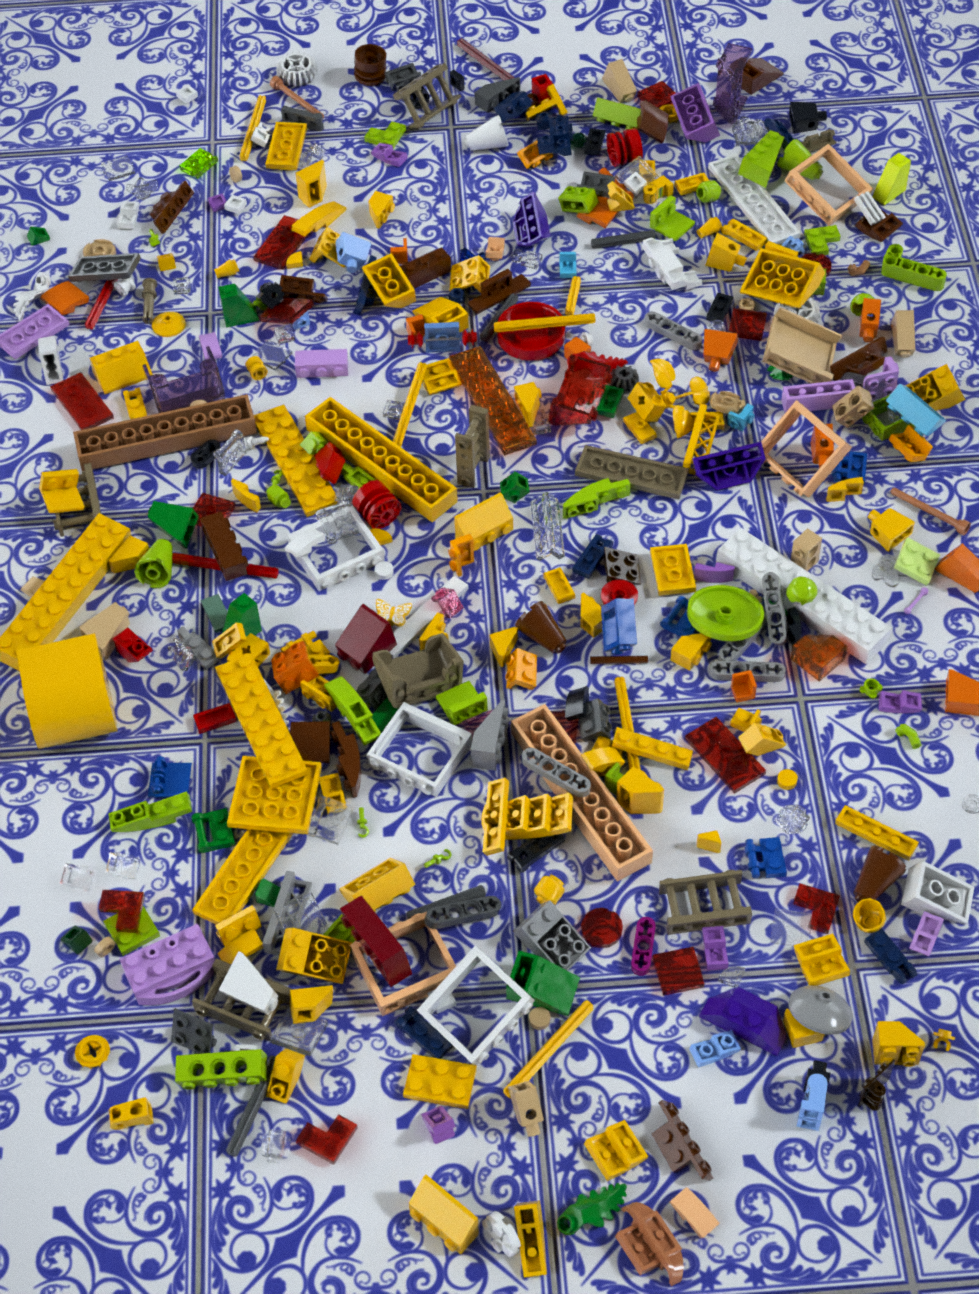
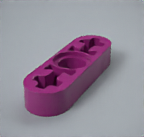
M650 917L640 918L636 926L631 970L638 976H644L650 971L656 923ZM644 925H649L647 936L643 935ZM641 942H646L649 948L647 950H640L637 945ZM640 957H644L642 968H638Z

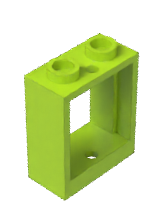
M890 395L874 401V409L862 417L863 422L882 441L888 439L891 434L905 431L908 425L914 427L912 423L907 424L902 419L884 426L876 417V415L890 410L888 407L889 403L886 401Z

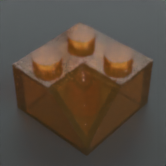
M805 635L792 646L790 659L820 682L845 660L848 646L834 635Z

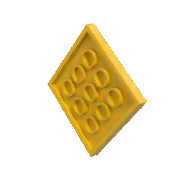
M242 756L227 826L229 828L308 834L322 769L321 762L303 761L308 770V775L270 789L256 757Z

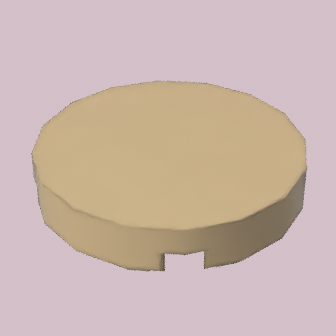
M96 239L93 243L90 244L89 242L83 248V256L116 254L115 245L106 239Z
M720 391V394L715 392L710 397L711 407L724 414H728L730 411L739 414L745 407V401L740 400V396L732 392Z

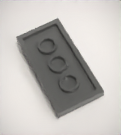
M139 253L79 257L68 278L70 282L128 279L134 272L141 257Z

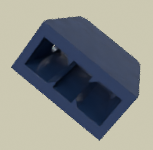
M525 91L514 92L494 107V110L500 116L501 122L519 116L532 103Z

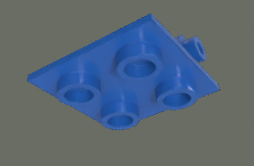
M158 756L154 763H152L148 797H171L186 791L189 792L192 763H167L163 756Z

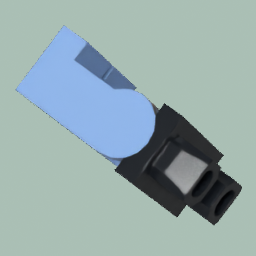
M814 1060L812 1069L808 1068L803 1092H805L804 1100L801 1102L796 1127L819 1131L831 1074L826 1072V1062Z

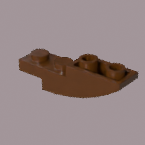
M340 721L332 723L333 731L330 732L333 742H337L339 745L337 747L339 764L336 767L339 775L345 778L343 783L346 791H350L352 797L355 798L358 795L361 783L359 749L354 733L346 736Z

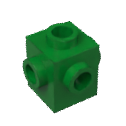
M515 471L500 482L501 493L504 499L514 504L530 492L528 478Z

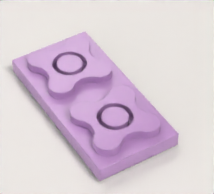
M47 304L1 333L0 347L16 360L38 346L39 338L55 335L69 326V321Z

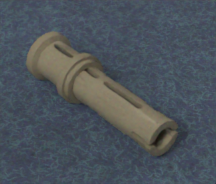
M145 278L142 281V286L144 287L142 291L144 299L142 321L148 324L149 319V324L153 322L154 300L157 297V292L155 291L157 281L153 278Z

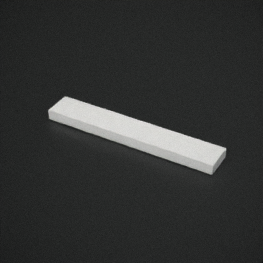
M453 576L410 616L403 626L394 631L393 634L397 645L390 651L392 658H396L426 630L437 612L442 614L469 589L468 584Z

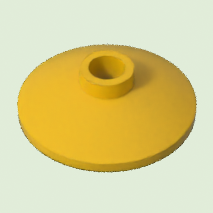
M171 311L157 315L152 322L154 333L162 337L176 336L186 326L185 318L181 314Z

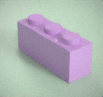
M347 349L295 351L296 378L348 376Z

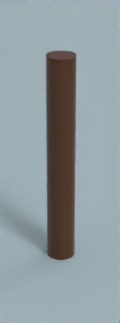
M590 656V664L648 663V656Z

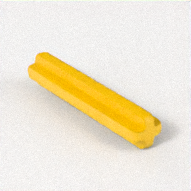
M579 276L572 277L565 308L566 315H574L581 284Z

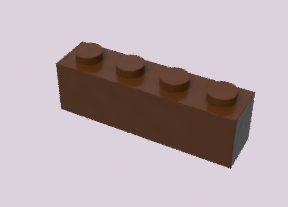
M222 512L200 518L204 535L225 580L228 581L247 575L246 567L249 566L246 556H242V548L240 543H236L237 539L234 530L230 531L229 529L231 526L228 518H224Z

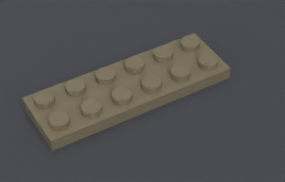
M588 445L584 446L575 469V476L596 481L609 478L611 483L628 479L631 489L679 500L689 474V468Z

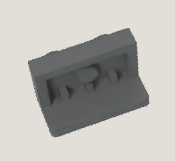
M413 63L385 72L386 80L392 91L400 90L422 75L421 72H417Z
M584 171L581 184H577V187L594 188L597 196H609L607 185L612 181L615 182V177Z
M375 668L370 672L366 680L358 686L356 692L364 702H369L372 708L377 710L387 698V695Z
M599 698L587 702L586 717L579 718L581 739L584 742L600 736L611 739L610 709Z

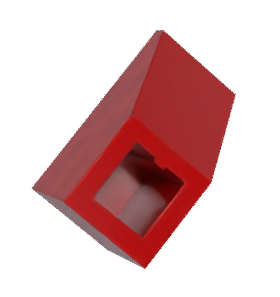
M546 74L532 78V93L537 95L538 102L547 98L551 100L547 88L553 83Z
M329 441L314 456L317 462L316 466L321 472V478L335 484L345 463V458L342 451Z
M128 627L113 638L116 651L128 662H139L153 651L149 645Z

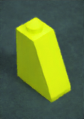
M897 153L887 161L873 193V199L885 206L906 191L911 165L910 159Z

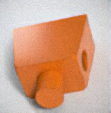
M864 298L859 336L863 337L865 342H872L877 337L881 299Z
M710 329L704 330L703 354L704 361L710 362L709 370L717 372L719 371L720 364H729L738 343L737 333Z
M826 424L833 430V424ZM814 425L810 442L812 460L814 464H819L820 468L834 452V442Z

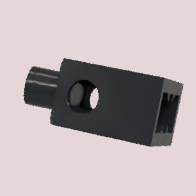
M790 102L789 118L793 134L818 129V122L827 120V112L818 111L815 103Z

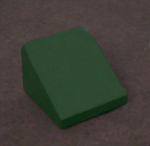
M76 925L60 939L76 954H80L93 941L86 930Z

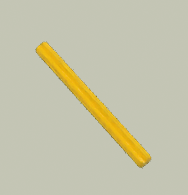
M259 95L240 151L239 157L241 161L246 162L249 158L253 141L250 139L253 131L260 123L266 103L264 95Z
M594 313L501 321L494 322V331L506 332L593 324L596 321Z
M419 362L393 438V442L400 447L402 446L427 369L426 363Z
M616 677L614 683L622 729L634 732L625 678ZM626 752L629 770L633 766L641 770L639 756Z
M585 1000L503 1090V1093L508 1098H510L508 1087L529 1081L593 1011L594 1006L592 1003Z

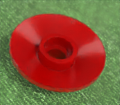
M613 580L603 586L601 600L605 605L616 598L634 599L635 605L638 601V590L632 583L626 580Z

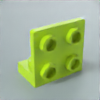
M670 195L650 212V228L670 239L672 238L673 241H677L695 225V221L675 211L676 198Z
M470 681L436 695L437 702L453 725L488 711L487 696L484 692L478 694Z

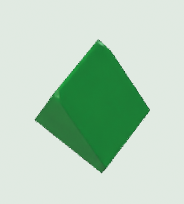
M30 226L27 238L31 245H37L50 240L45 228Z
M261 879L255 893L256 903L274 907L280 887L268 880Z

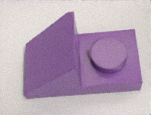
M442 1105L421 1114L435 1144L455 1136L453 1128L456 1126L453 1118Z

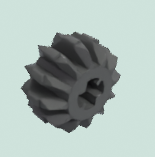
M617 365L616 369H612L609 382L611 386L624 389V393L626 391L631 393L636 383L639 382L637 370L632 369V366L626 367L623 365V367Z

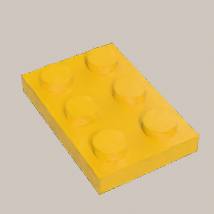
M687 544L650 547L659 596L696 592Z
M412 1054L403 1098L468 1109L477 1065Z

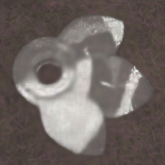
M140 177L135 185L127 184L126 189L129 193L134 194L137 199L145 200L158 188V181L152 180L148 183Z
M890 554L883 555L879 559L878 565L872 569V578L875 581L883 579L884 583L890 587L898 586L900 576L908 575L894 568L896 558Z

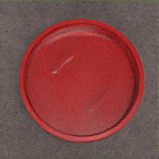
M522 302L506 309L499 317L498 322L562 316V314L554 307L545 303ZM566 326L497 332V339L500 347L512 357L530 361L541 360L552 356L563 346Z

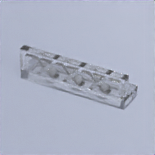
M545 492L530 502L536 559L541 561L552 554L560 560L565 557L559 500L550 493ZM542 502L540 509L537 510V505ZM543 515L544 518H543L541 524H539V520H540L541 516ZM545 529V533H544L542 539H540V535L542 534L543 530ZM546 543L547 549L542 552V549Z

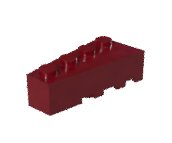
M362 895L340 908L343 915L340 919L346 929L350 928L355 941L360 942L363 951L371 958L375 967L380 971L390 987L412 975L404 948Z

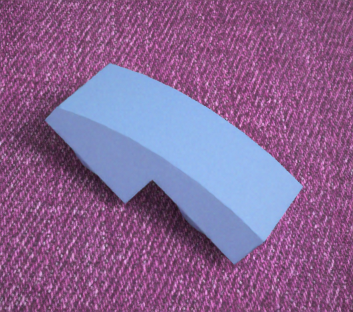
M732 1030L715 1034L710 1040L691 1044L689 1050L697 1066L702 1067L739 1052L741 1048Z

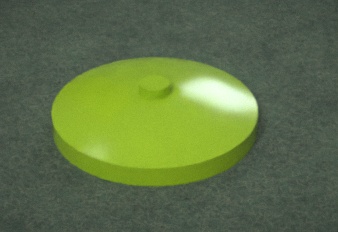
M713 585L702 588L691 596L687 607V617L691 625L707 637L721 641H739L750 638L760 630L764 619V609L755 596L743 589L728 585Z

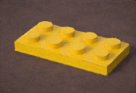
M275 123L265 163L266 169H298L307 131V123Z

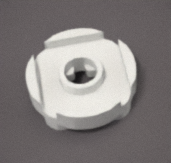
M494 1211L482 1221V1225L493 1238L491 1241L493 1248L498 1253L503 1251L508 1257H513L520 1252V1249H518L521 1246L520 1240L510 1223L505 1225L502 1221L505 1217L498 1211Z

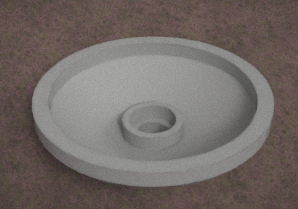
M809 985L797 988L792 992L788 1001L792 1016L804 1027L818 1033L829 1035L842 1033L850 1027L853 1019L852 1010L845 999L833 990L822 986Z

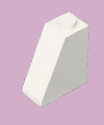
M56 337L39 338V356L46 385L64 382Z
M238 951L219 991L236 1001L269 1015L278 1004V995L242 952Z

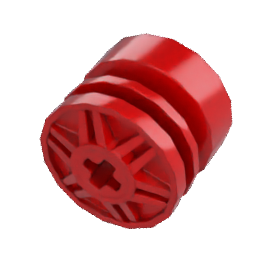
M636 128L624 130L623 136L619 131L615 132V134H607V151L611 164L614 167L620 166V164L625 165L627 160L630 164L642 160V142Z
M379 480L369 481L361 486L352 500L354 508L373 529H381L390 525L401 511V503L390 493V490L383 482Z

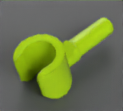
M149 229L151 235L149 242L154 247L160 244L158 234H154L152 229Z

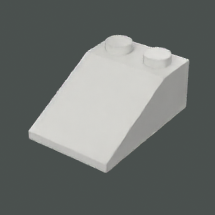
M921 861L908 869L901 905L920 914H923L925 911L944 920L966 925L969 920L975 887Z

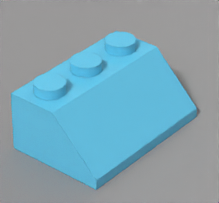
M899 384L886 399L889 403L888 407L895 413L897 411L901 413V419L907 424L912 423L916 426L914 430L921 436L924 434L930 436L946 422V419L905 385Z

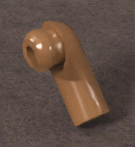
M864 260L859 267H856L855 264L853 266L850 264L847 268L848 273L851 276L863 275L871 264L868 260Z

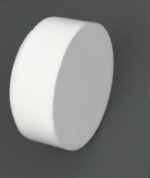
M381 561L376 564L375 575L377 578L386 580L393 576V565L390 562Z

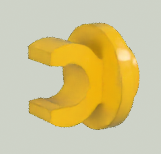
M940 1028L938 1032H933V1035L939 1036L934 1040V1048L938 1047L940 1041H944L946 1043L945 1051H949L951 1043L948 1039L955 1040V1037L951 1036L952 1032Z

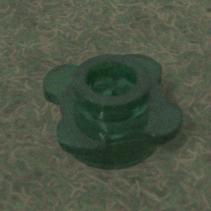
M574 133V141H571V145L582 148L587 138L583 133Z

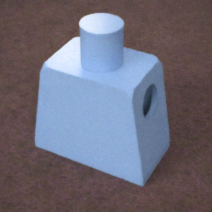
M342 232L335 241L337 259L339 264L347 266L349 273H355L366 262L371 242Z

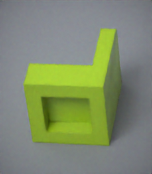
M617 762L605 775V786L616 796L617 781L623 776L620 773V764Z

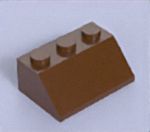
M441 247L400 265L415 289L451 272V257Z

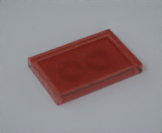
M284 298L278 306H275L273 309L268 308L258 318L260 322L293 324L314 303L311 299Z

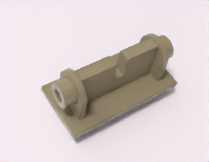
M828 129L820 132V136L818 133L806 136L801 143L809 152L822 149L827 144L831 146L837 142L833 139V136H835L834 130Z

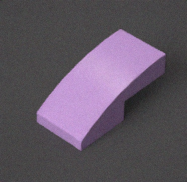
M216 333L199 335L205 361L222 358Z
M924 911L909 949L929 957L944 919Z

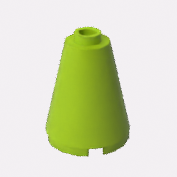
M793 139L783 151V158L780 156L777 166L791 171L812 156V154L798 139ZM817 161L801 172L800 175L811 180L819 179L824 172L822 170L823 166Z
M158 539L136 563L134 572L140 583H147L151 588H162L171 580L173 547L168 540Z

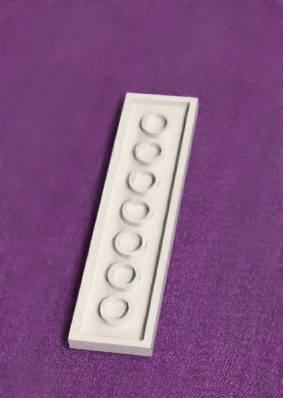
M737 154L708 163V169L757 231L767 237V242L771 241L781 245L789 236H792L794 239L800 238V231L766 189L738 174L742 160Z

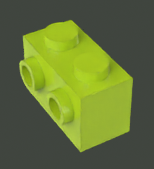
M569 186L558 197L563 212L589 214L599 203L594 188Z

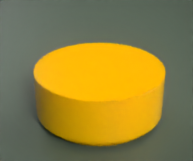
M784 769L778 774L777 784L782 789L791 790L797 785L798 776L793 770Z

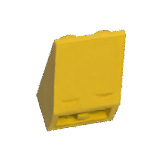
M438 297L412 310L415 316L422 314L424 324L459 322V332L469 328L468 313L459 303L443 297Z
M947 364L905 385L935 411L951 408L966 400Z
M293 927L286 928L276 970L343 984L351 950L350 944L352 942Z

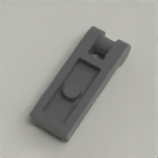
M288 106L281 108L282 122L307 123L308 129L315 131L324 130L323 115L321 113L313 114Z

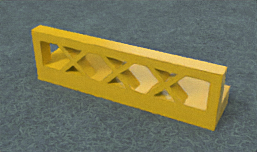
M701 403L683 461V467L689 468V474L696 475L695 469L691 468L693 464L692 458L694 456L700 457L710 454L720 415L706 412L707 405ZM705 418L714 419V424L707 426L704 422ZM707 432L710 438L703 441L700 435ZM703 446L706 453L699 456L696 449Z

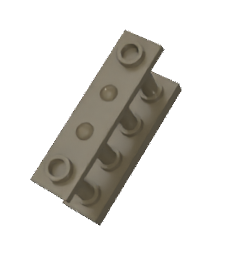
M445 63L435 65L393 94L395 100L401 99L405 102L414 120L408 126L409 129L422 128L426 121L446 107L455 105L457 100L461 98V94L452 96L443 77V72L448 69ZM433 78L438 79L447 99L442 103L432 85ZM423 85L427 87L436 105L432 110H430L421 92ZM411 93L416 94L425 112L420 118L410 100Z
M472 404L469 408V427L465 435L455 434L457 483L463 486L475 487V468L479 461L488 462L490 458L488 409Z
M91 463L84 464L85 472L79 474L78 482L84 481L88 485L78 488L80 495H90V498L87 501H83V504L85 506L84 509L89 508L93 512H89L88 515L61 520L60 513H55L56 519L53 520L55 530H59L61 537L64 536L63 527L92 522L98 513L101 514Z
M727 870L722 873L678 879L667 878L659 881V895L667 894L672 917L667 918L666 928L668 935L701 931L702 927H731L751 924V907L742 906L737 884H741L742 870ZM729 886L733 909H721L716 887ZM708 888L713 911L703 913L700 911L696 890ZM688 891L692 914L682 916L679 912L675 893Z
M216 958L212 965L216 978L203 1001L193 998L192 1004L195 1012L202 1017L209 1016L248 1032L258 1040L263 1041L265 1039L271 1042L273 1037L268 1026L280 1004L285 1003L289 1005L290 990L292 988L264 978L277 993L278 1004L269 1015L265 1014L260 1024L249 1020L254 1011L252 1007L246 1006L241 1017L230 1012L236 1000L230 997L227 998L222 1009L211 1005L232 965Z

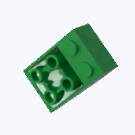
M518 951L510 977L535 1000L533 1007H543L548 1011L569 1016L580 977L538 955ZM507 984L506 999L519 1002L521 997Z

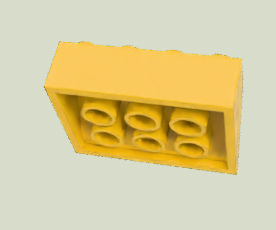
M760 248L739 292L800 309L819 287L825 271L819 262Z

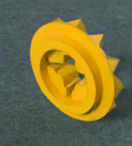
M668 104L659 108L668 113V122L670 124L672 122L677 123L679 119L674 105Z
M90 1035L83 1038L75 1049L77 1062L82 1067L85 1066L90 1069L96 1066L101 1067V1064L108 1060L109 1053H111L109 1043L99 1035ZM90 1046L96 1051L97 1055L95 1058L90 1054Z

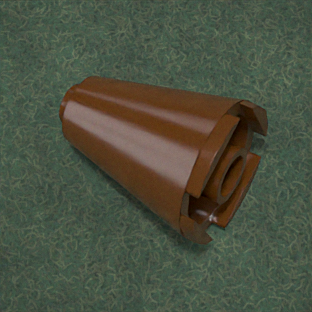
M539 601L530 607L531 611L528 613L524 612L520 616L515 626L518 628V631L551 653H561L566 648L565 643L567 640L547 605L543 601Z
M871 846L853 892L856 896L855 900L857 902L868 898L876 900L905 873L906 865L891 852L889 855L884 853V848L880 846Z

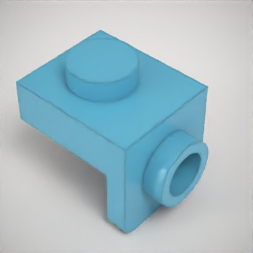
M576 252L559 253L560 278L577 277Z
M747 403L740 414L730 411L728 413L727 425L743 432L748 423L751 424L754 419V406Z

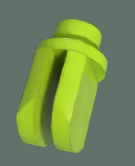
M273 485L267 489L268 500L273 505L279 508L290 506L289 495L280 486Z

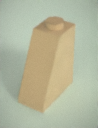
M623 59L608 63L602 77L603 82L620 103L632 101L637 93V89Z
M896 310L891 321L895 356L907 358L915 352L914 310Z
M114 602L79 627L81 636L95 633L101 656L104 660L109 658L115 648L113 638L130 625L129 612L124 606L121 607Z

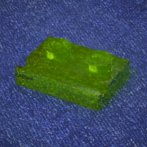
M199 148L179 165L180 170L199 179L218 162V157H214L211 153Z

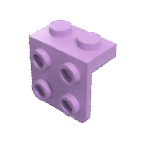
M891 356L884 359L883 371L881 373L864 377L863 388L870 392L872 401L888 396L896 389L899 367Z

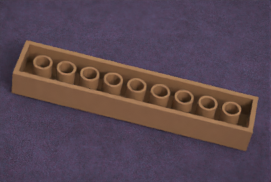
M248 394L79 430L73 432L81 469L84 472V464L91 463L92 469H98L198 447L208 440L221 442L257 434Z

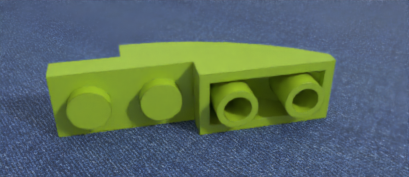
M609 478L582 488L563 504V518L566 519L598 510V504L630 496L629 480L625 479L611 483Z
M342 676L324 684L342 716H346L363 745L365 746L377 740L381 732L372 719L371 711L355 689Z
M187 791L151 804L143 801L108 813L110 829L112 832H132L175 823L176 817L192 812L190 795Z

